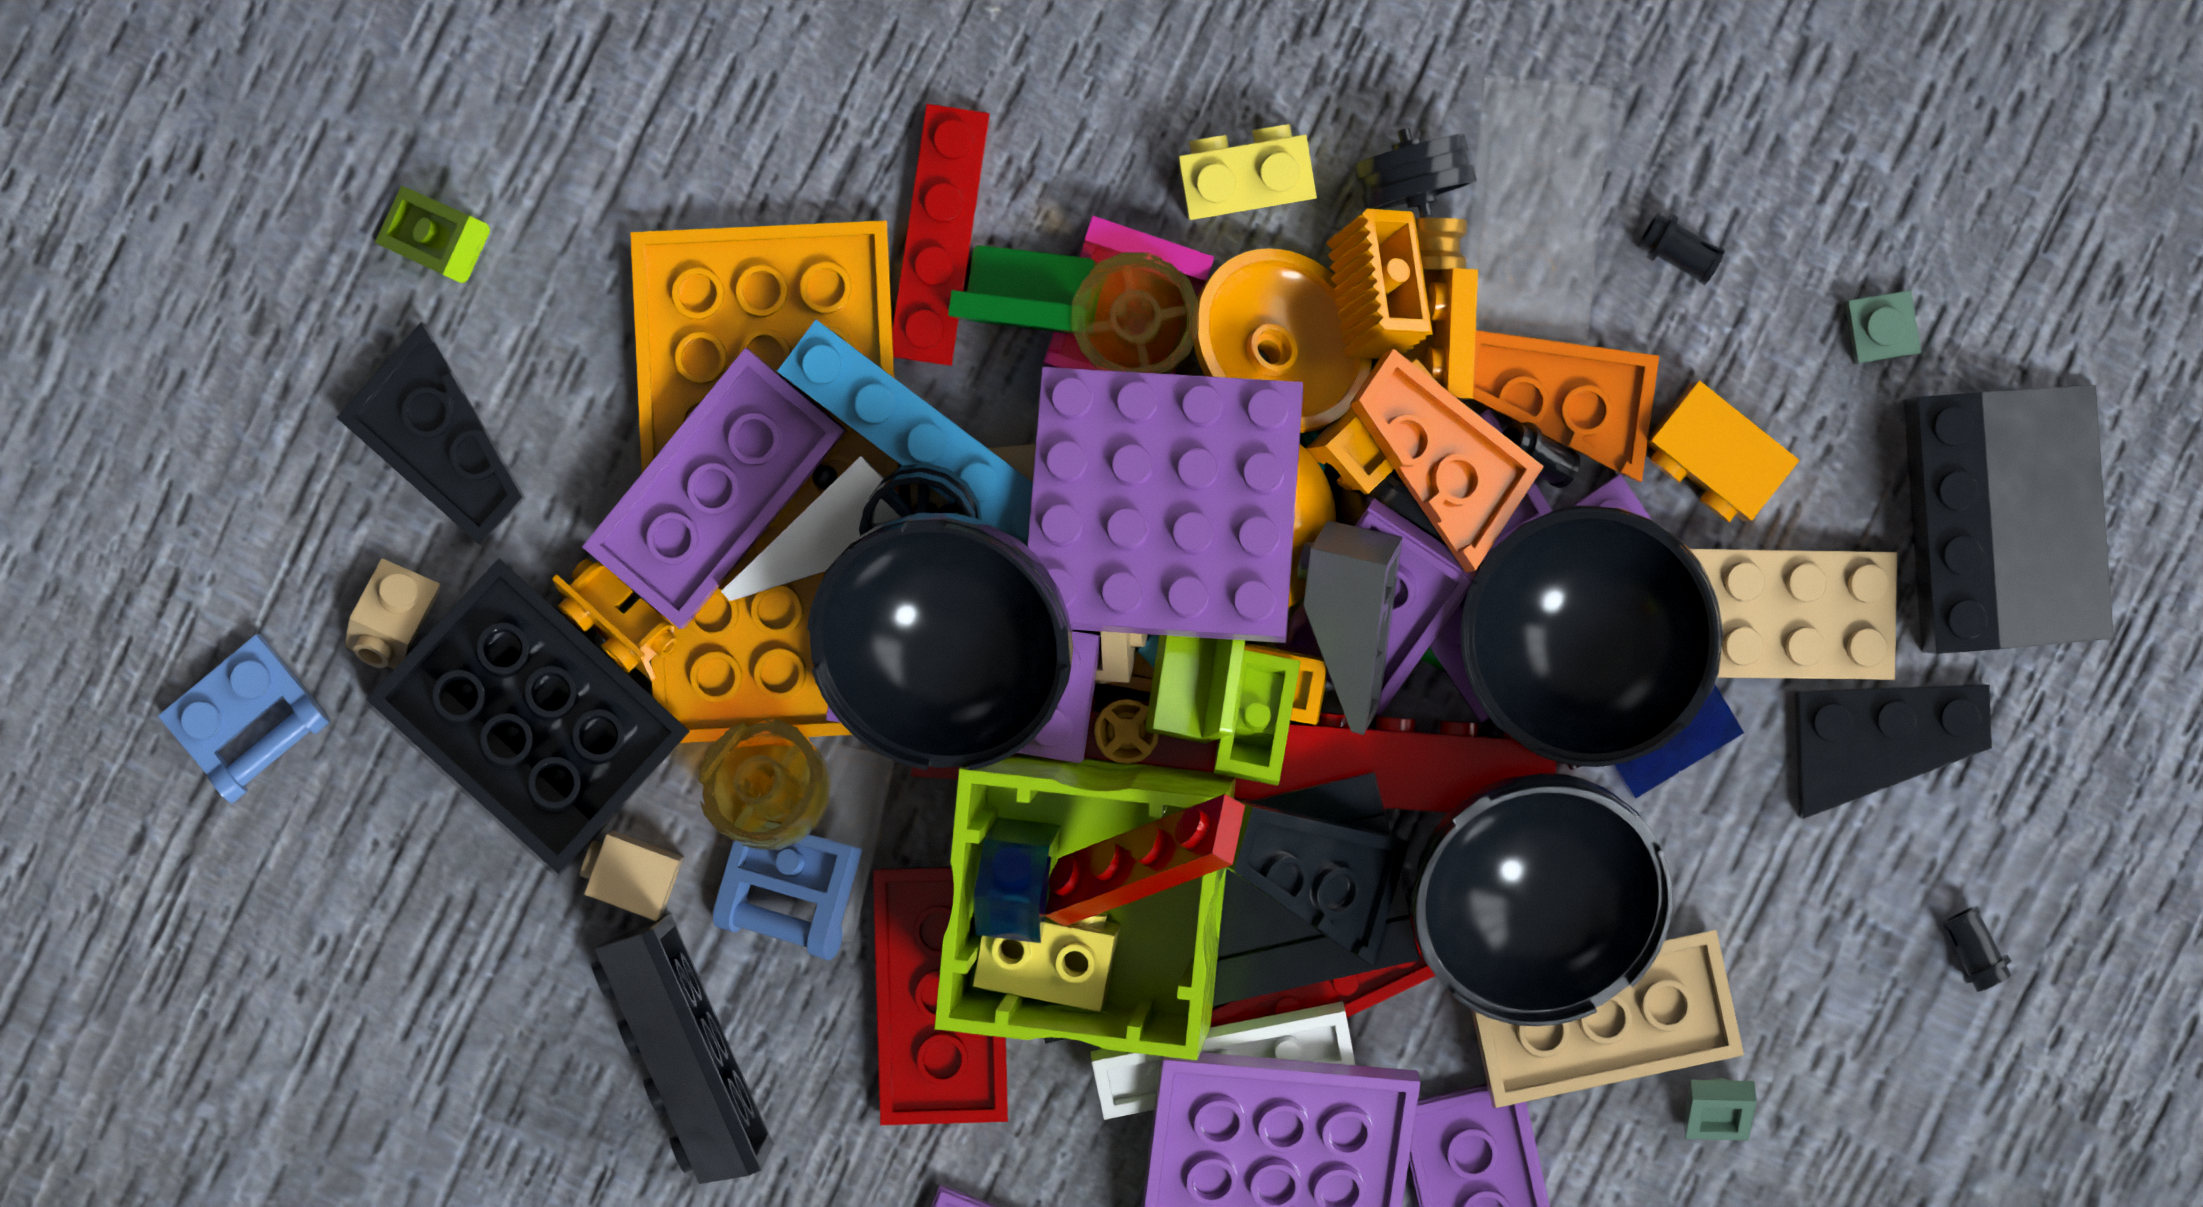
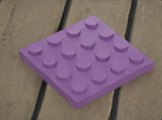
M1042 367L1028 548L1041 560L1059 587L1069 614L1071 630L1286 643L1303 382Z
M1200 1052L1198 1060L1161 1056L1142 1207H1402L1421 1083L1417 1070Z

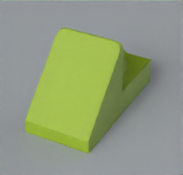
M401 185L375 243L457 282L465 283L469 279L490 234V228L488 224Z
M1244 650L1233 728L1229 736L1217 740L1214 765L1215 774L1278 786L1301 661Z

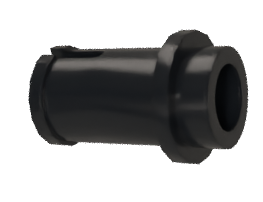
M1657 213L1649 223L1639 242V246L1648 251L1646 257L1653 261L1658 256L1696 278L1699 283L1707 284L1722 261L1725 249L1713 245L1677 224L1678 216L1671 214L1667 218Z
M1531 422L1512 423L1502 432L1504 436L1544 466L1538 477L1546 480L1555 488L1560 489L1568 486L1574 480L1570 475L1558 470L1556 464L1560 463L1578 473L1580 468L1579 454L1544 437L1541 429L1536 424Z
M1978 906L1963 910L1941 923L1943 930H1946L1967 971L1963 976L1965 983L1972 982L1976 991L1980 992L2005 981L2011 976L2007 967L2011 960L2008 955L2001 956L1980 915Z

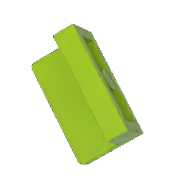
M1159 635L1145 731L1204 744L1229 736L1233 728L1245 640Z

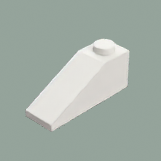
M860 456L721 592L729 601L825 572L845 548L860 537L859 526L864 506L883 477L864 457ZM893 488V490H894L904 501H906V500ZM879 500L875 509L874 523H885L901 518L885 501Z

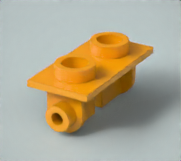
M590 559L581 561L572 572V578L575 581L571 585H568L556 574L552 580L563 599L557 607L565 618L582 633H585L592 627L606 640L601 645L603 650L622 670L629 673L636 667L649 680L653 681L657 677L649 661L656 654L661 658L667 657L676 648L679 639L673 634L674 626L642 598L623 614L619 609L634 593L630 587L600 562L593 563Z

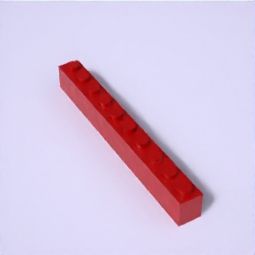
M1093 697L1084 758L1113 761L1106 757L1097 746L1094 729L1096 718L1101 710L1096 709L1097 698ZM1139 700V701H1141L1142 703H1144V704H1146L1147 706H1149V701H1147V700ZM1320 712L1319 722L1316 725L1290 722L1278 786L1236 778L1234 798L1254 799L1375 771L1384 808L1449 812L1457 804L1481 788L1503 779L1538 773H1556V761L1543 758L1529 751L1506 732H1504L1503 737L1478 735L1479 723L1441 721L1440 732L1414 731L1415 719L1377 716L1376 728H1367L1365 734L1362 735L1351 732L1345 714ZM1159 734L1158 742L1151 754L1135 763L1214 772L1217 740L1204 744ZM929 766L928 770L912 767L911 777L958 780L960 767L935 768Z

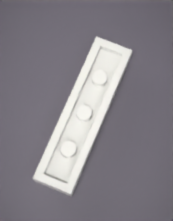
M1343 1001L1211 1027L1201 1050L1204 1053L1356 1065ZM1105 1049L1091 1051V1061L1104 1120L1154 1110L1161 1056Z

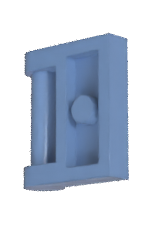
M261 634L254 635L158 715L161 721L207 774L215 789L231 804L248 792L247 783L311 731L313 734H317L331 723L324 709ZM284 697L294 712L229 765L219 751Z
M741 815L714 906V926L733 933L738 932L741 928L807 947V951L811 956L832 960L839 951L842 942L843 930L841 923L862 849ZM750 885L816 903L817 906L812 922L749 904L747 895Z

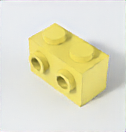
M1290 124L1252 130L1254 143L1229 147L1227 135L1189 141L1191 154L1177 156L1187 218L1194 220L1317 199L1307 135L1292 136Z
M1021 894L1005 895V901L994 900L986 911L973 987L1101 1012L1108 998L1121 924L1107 922V913L1103 912L1063 926L1045 916L1046 909H1043L1044 901Z

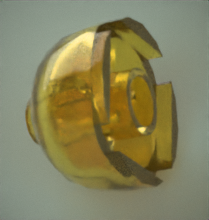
M1123 252L1099 262L1082 281L1072 301V331L1082 355L1097 370L1170 374L1190 355L1199 331V301L1190 280L1171 263L1163 261L1161 257L1149 252Z
M764 719L766 722H759L750 726L741 723L731 727L712 744L700 767L699 782L703 784L702 796L705 803L704 805L700 802L703 814L718 832L732 841L754 850H781L802 841L821 821L829 805L831 777L826 760L802 731L779 719Z

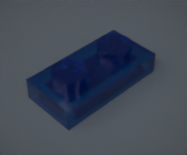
M1715 684L1713 691L1692 723L1669 743L1657 751L1628 763L1613 766L1631 796L1636 799L1744 734V731Z

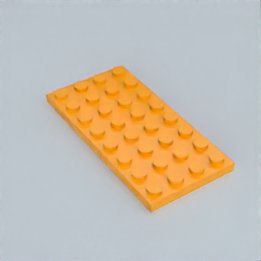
M887 220L630 232L642 473L745 348L750 349L777 372L815 320H818L895 378ZM791 383L847 430L845 435L821 463L822 465L833 467L837 472L838 478L860 456L864 457L883 478L899 468L898 462ZM812 475L685 629H679L649 604L674 626L673 634L679 639L676 648L667 657L661 658L656 654L651 659V667L657 677L652 681V697L690 731L680 743L853 735L842 723L826 720L828 705L822 697L812 673L814 664L811 659L810 633L807 630L808 618L813 599L825 572L729 601L721 592L825 491L815 486ZM899 485V486L895 487L894 489L900 494V485Z

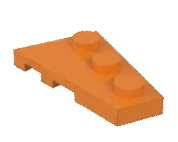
M1476 330L1473 399L1471 400L1517 423H1534L1541 429L1543 436L1641 483L1659 356Z
M1391 349L1383 353L1350 402V405L1466 573L1475 571L1544 466L1399 352Z

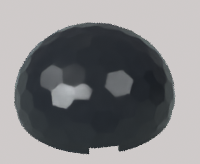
M1584 505L1571 506L1554 510L1520 525L1492 549L1472 581L1463 608L1461 621L1462 658L1467 678L1481 707L1500 730L1502 729L1529 751L1562 764L1585 767L1610 766L1628 763L1661 749L1692 723L1713 691L1720 670L1723 624L1718 598L1705 568L1677 536L1653 520L1621 508Z
M916 513L881 523L858 537L845 548L826 570L813 599L808 618L807 630L810 633L811 659L814 664L812 673L822 697L844 727L869 748L898 763L918 769L928 770L929 766L935 768L968 767L969 770H974L995 764L1012 756L1033 740L1051 720L1069 682L1073 656L1069 614L1059 587L1041 560L1025 544L1010 533L983 520L956 513Z
M1538 773L1509 777L1485 786L1461 801L1446 814L1432 832L1418 861L1411 897L1413 927L1416 941L1428 966L1443 987L1450 991L1452 996L1473 1011L1500 1022L1520 1026H1550L1568 1023L1597 1013L1596 1007L1606 1003L1630 985L1633 988L1652 966L1666 939L1671 921L1673 890L1669 866L1660 842L1640 814L1606 788L1586 779L1565 774Z

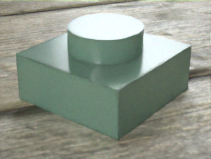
M1911 290L1844 302L1854 365L1922 353Z
M1724 1078L1710 1080L1691 1079L1683 1118L1685 1139L1749 1141L1757 1103L1755 1081H1733Z

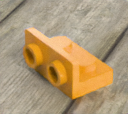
M1451 268L1439 272L1423 271L1433 334L1426 336V339L1420 340V344L1413 345L1414 348L1408 349L1407 353L1401 355L1408 360L1417 358L1433 378L1457 399H1473L1478 269Z

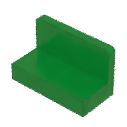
M977 245L974 247L968 291L951 290L948 316L969 322L1088 336L1098 263L1091 258Z

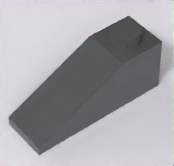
M1328 520L1315 542H1305L1298 565V579L1307 581L1304 608L1350 730L1353 733L1364 735L1380 706L1403 537Z

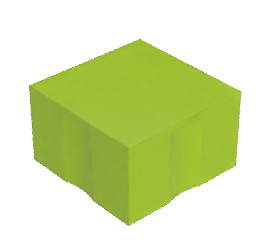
M1015 753L1000 762L979 769L969 770L968 767H960L950 861L953 872L954 897L951 917L943 937L935 1029L1021 1040L1050 1037L1083 1041L1105 1050L1198 1060L1211 1027L1226 867L1105 912L1107 913V922L1121 924L1108 998L1101 1012L973 987L986 911L994 900L1005 901V895L1007 894L1027 895L1044 901L1043 909H1046L1050 895L1049 878L1054 866L1057 864L1058 858L1220 795L1226 794L1234 799L1236 777L1207 771L1136 763L1124 764L1092 758H1084L1081 763H1074L1022 753Z

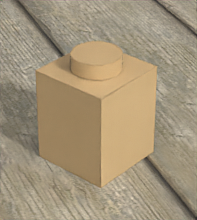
M611 831L606 834L603 843L593 840L588 849L580 871V876L590 879L584 895L658 921L663 916L684 856L619 832Z

